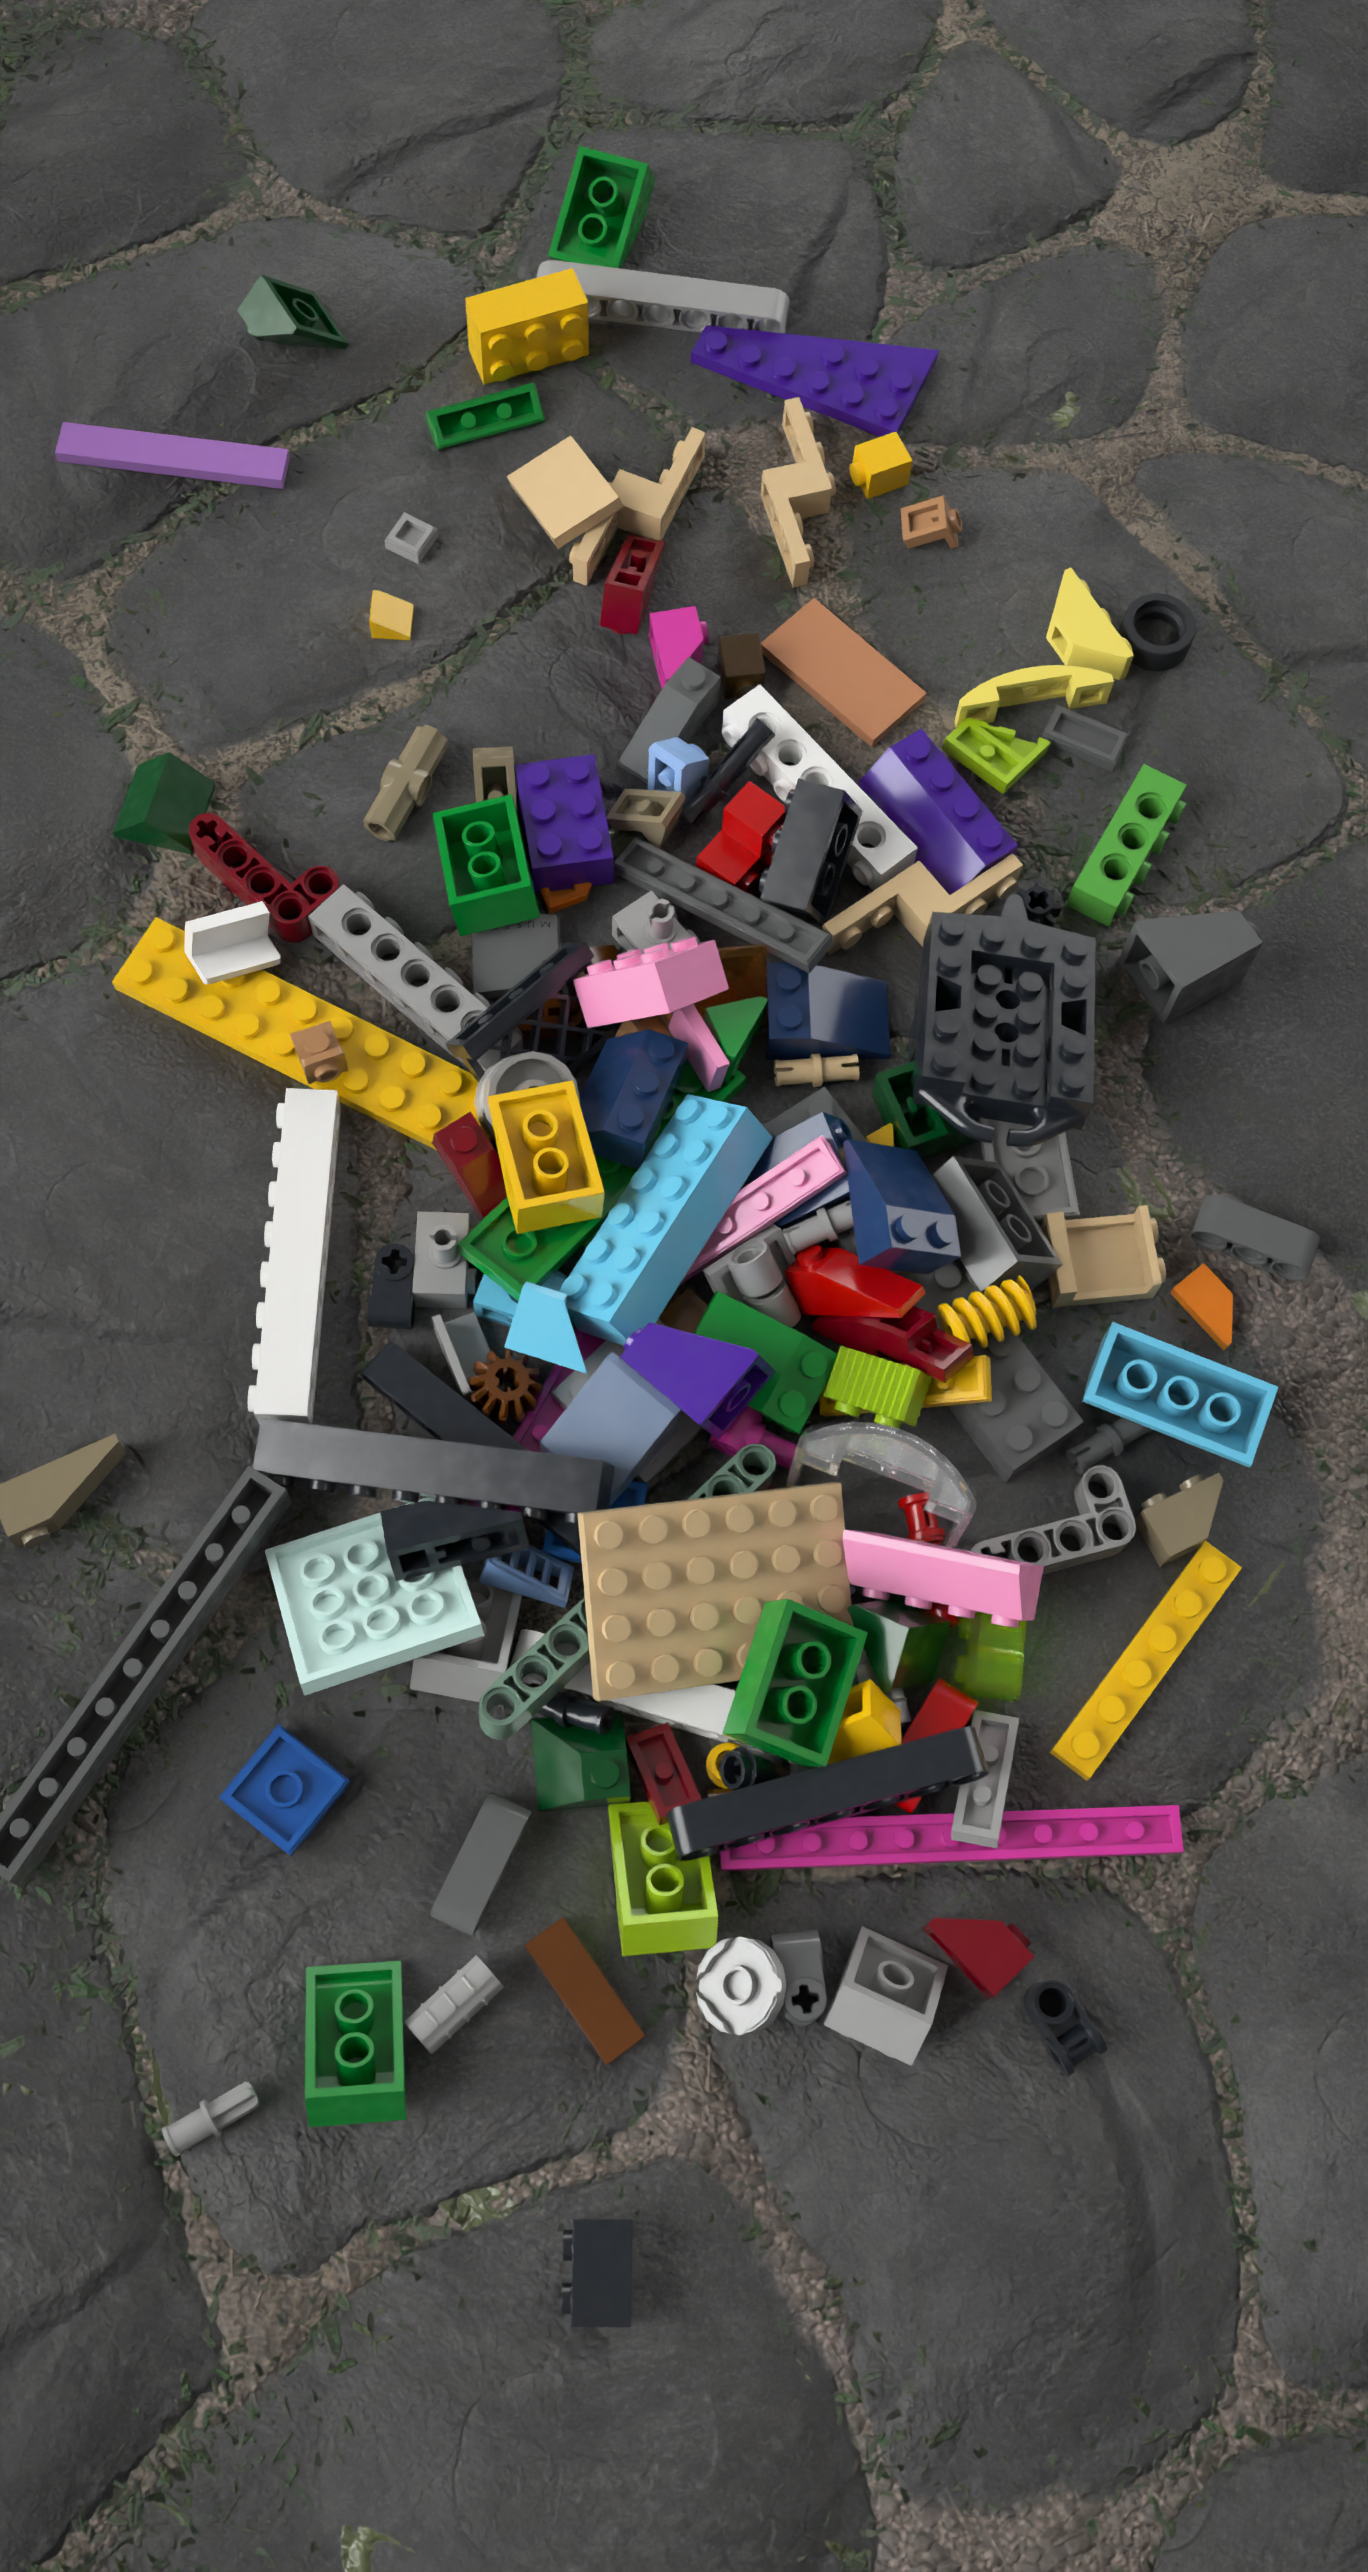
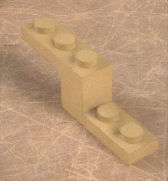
M799 397L785 400L782 423L795 464L763 470L760 493L792 587L807 585L809 568L814 567L812 548L810 544H804L802 539L803 525L801 519L829 513L831 496L836 494L833 474L831 472L826 473L824 467L825 456L821 442H815L813 436L814 425L812 416L809 411H804Z
M692 427L685 441L679 440L673 453V464L670 470H663L658 483L619 469L613 482L608 483L620 497L624 507L587 530L582 541L577 540L574 543L569 556V563L573 564V581L588 586L618 528L642 537L662 540L704 459L706 432Z
M1012 853L949 895L925 866L918 861L823 924L822 930L831 934L833 939V945L827 952L831 955L841 947L844 950L852 947L862 937V933L873 926L875 928L883 926L894 914L923 947V939L932 912L981 915L990 902L998 897L1000 900H1003L1017 889L1023 864Z

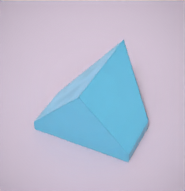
M526 1281L522 1287L505 1348L587 1374L565 1305L567 1294Z

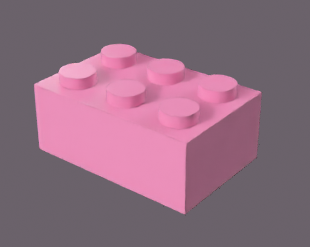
M696 936L671 943L672 949H669L668 942L644 949V954H642L640 948L618 954L617 960L613 961V965L609 959L587 966L588 974L573 980L587 1028L671 1013L728 990V983L715 940L697 943Z

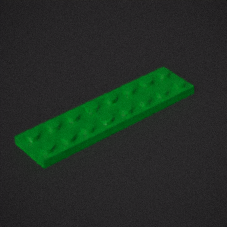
M686 1058L685 1072L652 1147L687 1094L728 1103L745 1087L747 1077L736 1069L729 1083L723 1081L721 1088L707 1092ZM594 1155L605 1192L601 1218L517 1234L508 1198L506 1197L457 1244V1252L519 1301L522 1287L526 1281L542 1286L600 1229L610 1210L615 1206L630 1183L632 1176L637 1172V1169Z

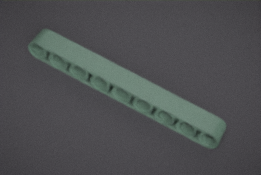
M756 1443L743 1447L689 1499L767 1490L771 1486L776 1466L773 1452L768 1447ZM756 1466L764 1474L758 1476L751 1475L744 1468ZM585 1597L485 1690L479 1703V1722L481 1729L487 1736L497 1740L508 1739L513 1736L590 1662ZM561 1643H571L576 1646L578 1652L571 1656H563L557 1653L555 1647ZM534 1673L542 1676L546 1682L540 1687L532 1688L526 1686L522 1679L526 1675ZM504 1705L510 1708L513 1713L506 1719L498 1720L491 1717L488 1711L494 1706Z

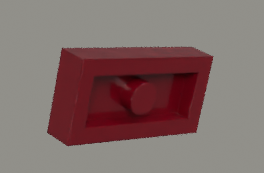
M668 1722L625 1738L626 1749L659 1826L668 1823L666 1813L671 1809L702 1800Z

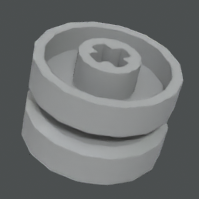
M532 1051L501 1059L486 1070L477 1084L474 1104L478 1121L488 1136L495 1139L488 1096L573 1080L580 1102L577 1082L567 1066L549 1054Z

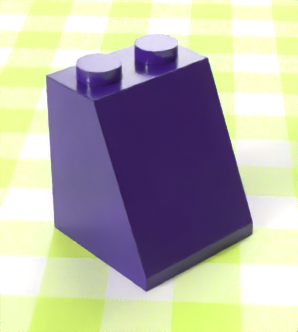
M650 1322L644 1329L638 1328L629 1336L624 1344L625 1351L620 1356L622 1360L682 1411L718 1439L721 1438L776 1372L753 1349Z

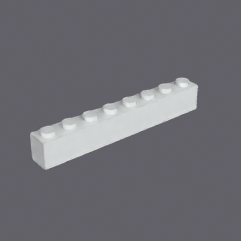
M286 1088L285 1103H278L276 1123L277 1128L282 1129L281 1142H274L272 1162L273 1167L278 1168L277 1182H270L268 1192L269 1207H274L273 1221H266L264 1232L265 1247H270L269 1262L263 1261L260 1271L261 1287H266L265 1302H258L256 1310L257 1328H262L261 1344L254 1343L252 1350L253 1370H258L257 1384L250 1385L248 1391V1411L254 1412L259 1426L261 1418L305 1424L313 1423L341 1117V1104L337 1090Z

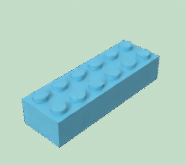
M689 1094L686 1095L559 1290V1292L567 1294L565 1305L570 1321L579 1331L624 1346L629 1336L638 1328L644 1329L649 1322L656 1323L773 1138L747 1107Z

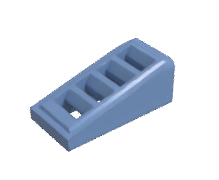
M530 1545L529 1549L484 1559L479 1582L565 1608L574 1567ZM518 1565L524 1566L525 1572L518 1570ZM534 1570L542 1572L540 1580L533 1577ZM551 1575L559 1577L557 1589L549 1585Z

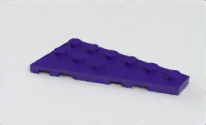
M706 325L691 352V363L785 400L799 397L803 407L881 437L893 432H897L899 435L937 361L939 350Z

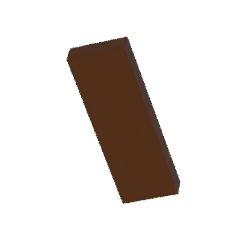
M564 1917L525 1944L526 1949L606 2066L645 2037Z

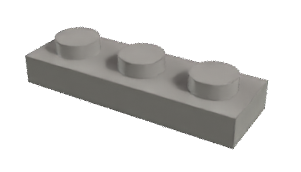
M974 1710L971 1727H975L990 1773L982 1779L960 1786L951 1830V1840L992 1848L998 1847L1019 1718Z

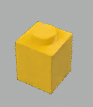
M893 432L855 446L853 463L849 466L851 479L855 486L861 487L866 498L870 499L907 486L912 459L897 432Z

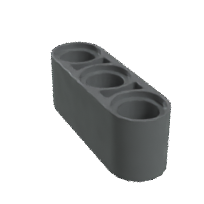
M1213 1194L1206 1195L1203 1198L1190 1235L1191 1239L1200 1246L1294 1281L1308 1279L1321 1240L1317 1233L1306 1227L1230 1198Z
M489 1793L437 1896L430 1913L431 1917L471 1937L474 1936L520 1844L533 1811L496 1793Z

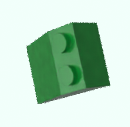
M579 146L548 257L558 261L622 269L646 216L656 178L649 165Z
M716 1291L693 1333L750 1348L757 1352L776 1372L747 1407L759 1413L763 1419L793 1433H800L830 1378L838 1355L806 1335L719 1291Z
M401 1961L306 1967L305 2103L309 2127L406 2120Z

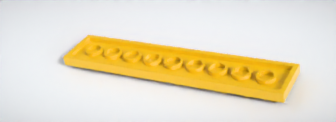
M155 917L112 981L116 990L313 1089L337 1090L341 1103L435 1149L432 1144L434 1133L470 1111L490 1143L493 1141V1138L488 1136L478 1121L474 1104L478 1082L470 1072L264 970H258L208 985L204 984L184 952L185 931ZM330 1021L339 1045L345 1054L348 1071L341 1073L339 1077L329 1082L321 1083L317 1081L308 1084L290 1034Z

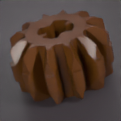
M511 1349L505 1350L503 1359H500L492 1350L488 1352L486 1357L487 1363L477 1361L473 1367V1372L476 1376L468 1379L470 1389L475 1391L470 1398L471 1404L473 1406L484 1405L482 1413L486 1417H490L493 1412L498 1413L497 1420L500 1425L506 1423L508 1414H511L517 1422L522 1421L525 1416L524 1410L531 1412L536 1410L538 1402L535 1397L542 1395L543 1385L536 1382L540 1376L539 1367L526 1368L529 1361L528 1355H522L516 1361L512 1359L513 1352ZM504 1381L511 1383L513 1387L512 1390L508 1387L507 1392H504L498 1388V1385L500 1383L503 1386Z

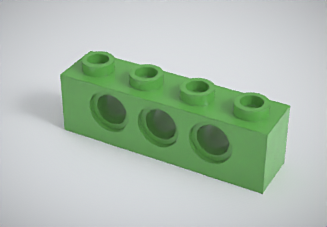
M1143 764L1076 880L1066 906L1110 927L1116 914L1124 917L1135 896L1129 891L1134 883L1140 886L1143 884L1152 866V863L1147 861L1150 854L1153 852L1159 855L1170 834L1164 831L1167 824L1171 822L1176 825L1187 803L1182 801L1181 798L1187 786L1186 784ZM1142 814L1149 815L1153 819H1148L1144 817ZM1125 844L1131 845L1136 849H1129L1125 846ZM1106 875H1113L1119 880H1112Z

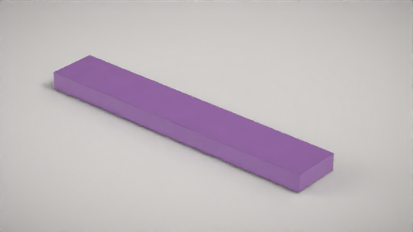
M68 422L62 423L55 451L58 462L278 489L284 488L290 460L288 449Z

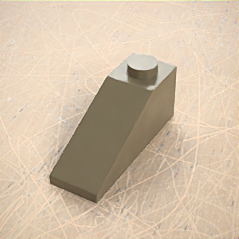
M117 1435L108 1436L0 1484V1519L7 1537L18 1548L23 1545L25 1547H34L47 1541L50 1538V1533L59 1530L127 1454L124 1445Z

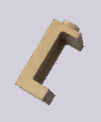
M1147 1205L1138 1206L1133 1214L1065 1220L1064 1212L1046 1213L1040 1229L1063 1264L1048 1277L1053 1308L1154 1298L1162 1283L1165 1282V1263L1163 1258H1157L1155 1243L1158 1242V1225L1155 1218H1150Z

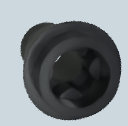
M739 1746L723 1756L720 1764V1775L722 1782L727 1788L738 1790L790 1775V1764L788 1760Z

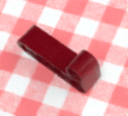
M204 813L196 816L190 822L189 835L199 861L245 905L263 901L270 912L268 927L281 939L290 943L302 942L312 935L308 916L340 888L338 875L333 869L322 865L314 866L290 884L221 817L212 813ZM239 862L244 863V864H243L242 866H240V867H236V868L230 867L231 865H233V864H235V863H239ZM265 888L272 889V890H271L270 892H268V893H264V894H259V893H257V892L260 891L261 889H265ZM321 889L330 890L326 894H315L317 891ZM291 914L300 915L294 920H285V917Z

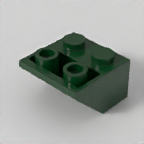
M915 1061L876 1074L871 1095L884 1125L886 1126L889 1123L893 1125L894 1147L915 1150L920 1158L924 1160L979 1141L969 1138L958 1131L932 1107L913 1103Z

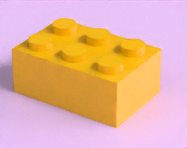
M573 268L465 298L469 352L484 385L496 381H504L510 377L531 371H539L545 367L566 361H574L589 355L588 301Z

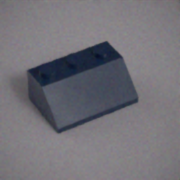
M649 1029L606 1040L579 1102L594 1155L637 1170L639 1169L652 1147L685 1072L688 1050L687 1042Z

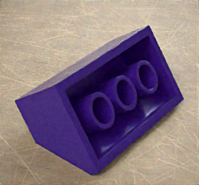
M922 728L889 747L857 783L864 793L918 847L914 864L920 861L949 895L1012 853L1014 855L1016 853L1018 845Z

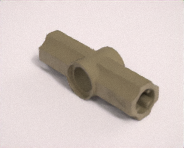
M429 725L417 726L399 759H392L388 763L381 779L380 792L363 820L364 828L369 830L374 837L385 842L396 840L414 806L420 807L426 800L432 784V775L448 748V739L438 729Z

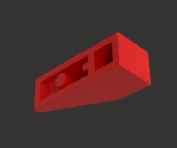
M819 1245L810 1246L801 1250L797 1254V1259L784 1271L803 1315L902 1318L926 1294L922 1285L890 1270L859 1265L858 1256L842 1248H821Z

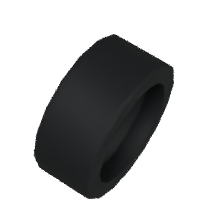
M1150 593L1142 595L1130 603L1123 616L1119 635L1126 638L1131 645L1134 654L1132 664L1144 670L1164 671L1172 669L1184 661L1196 634V620L1191 609L1182 600L1169 594ZM1148 618L1160 619L1169 623L1177 631L1179 640L1175 644L1167 646L1153 645L1144 641L1137 634L1135 624L1140 620Z

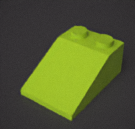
M649 1801L608 1805L622 1957L712 1948L717 1942L718 1911L709 1856L690 1861H679L669 1824L665 1823L659 1826Z

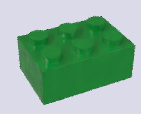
M512 794L433 813L449 905L460 937L540 918L522 827Z
M790 1599L765 1602L722 1734L800 1766L826 1767L868 1632Z

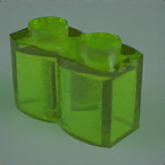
M976 1611L975 1618L960 1616L958 1637L966 1639L965 1656H957L955 1682L962 1683V1692L968 1696L1016 1702L1021 1694L1027 1621L1020 1620L1019 1627L1014 1628L991 1623L992 1614Z

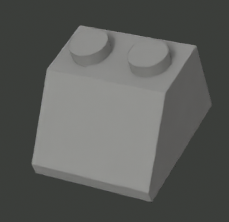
M862 1926L833 1995L824 2026L839 2032L845 2037L872 2047L886 2056L898 2059L912 2066L932 2026L948 1965Z

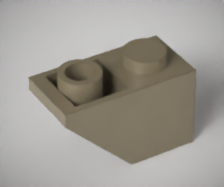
M1202 1473L1180 1484V1492L1168 1498L1165 1492H1162L1141 1504L1144 1510L1135 1519V1525L1159 1567L1198 1549L1208 1539L1223 1484V1478L1220 1473L1205 1479Z

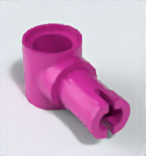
M749 1407L742 1411L720 1439L714 1435H711L709 1443L714 1448L732 1457L749 1444L764 1445L773 1452L776 1464L788 1470L791 1469L801 1446L765 1430L767 1425L761 1423L762 1416Z

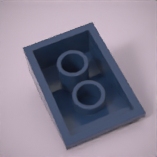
M790 963L766 964L764 978V998L768 999L765 1009L766 1060L808 1059L811 1054H820L821 1058L857 1054L858 1059H890L886 981L818 965L808 973Z
M851 1139L843 1142L859 1265L930 1274L961 1257L955 1214L917 1151Z

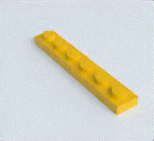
M1205 1541L1050 1753L1086 1781L1090 1779L1242 1567Z

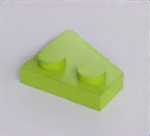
M967 717L944 739L941 749L1000 793L1004 794L1047 753L1051 742L1040 737L1037 743L1015 738V730L1001 726L993 727L984 721Z

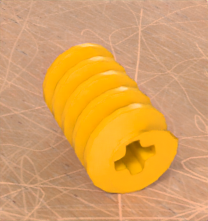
M1020 1275L1017 1277L1016 1282L1012 1279L1004 1280L1000 1288L995 1285L988 1286L984 1291V1295L979 1291L970 1293L968 1301L963 1297L954 1299L952 1307L947 1303H942L937 1307V1316L942 1331L970 1344L971 1339L975 1338L982 1348L988 1347L987 1333L991 1332L998 1342L1004 1341L1003 1327L1007 1326L1014 1336L1020 1335L1019 1321L1023 1320L1030 1330H1034L1037 1327L1035 1302L1028 1284Z

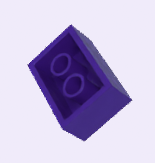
M595 754L515 764L516 792L535 894L540 893L542 888L558 891L573 889V884L590 882L592 886L614 883V858Z

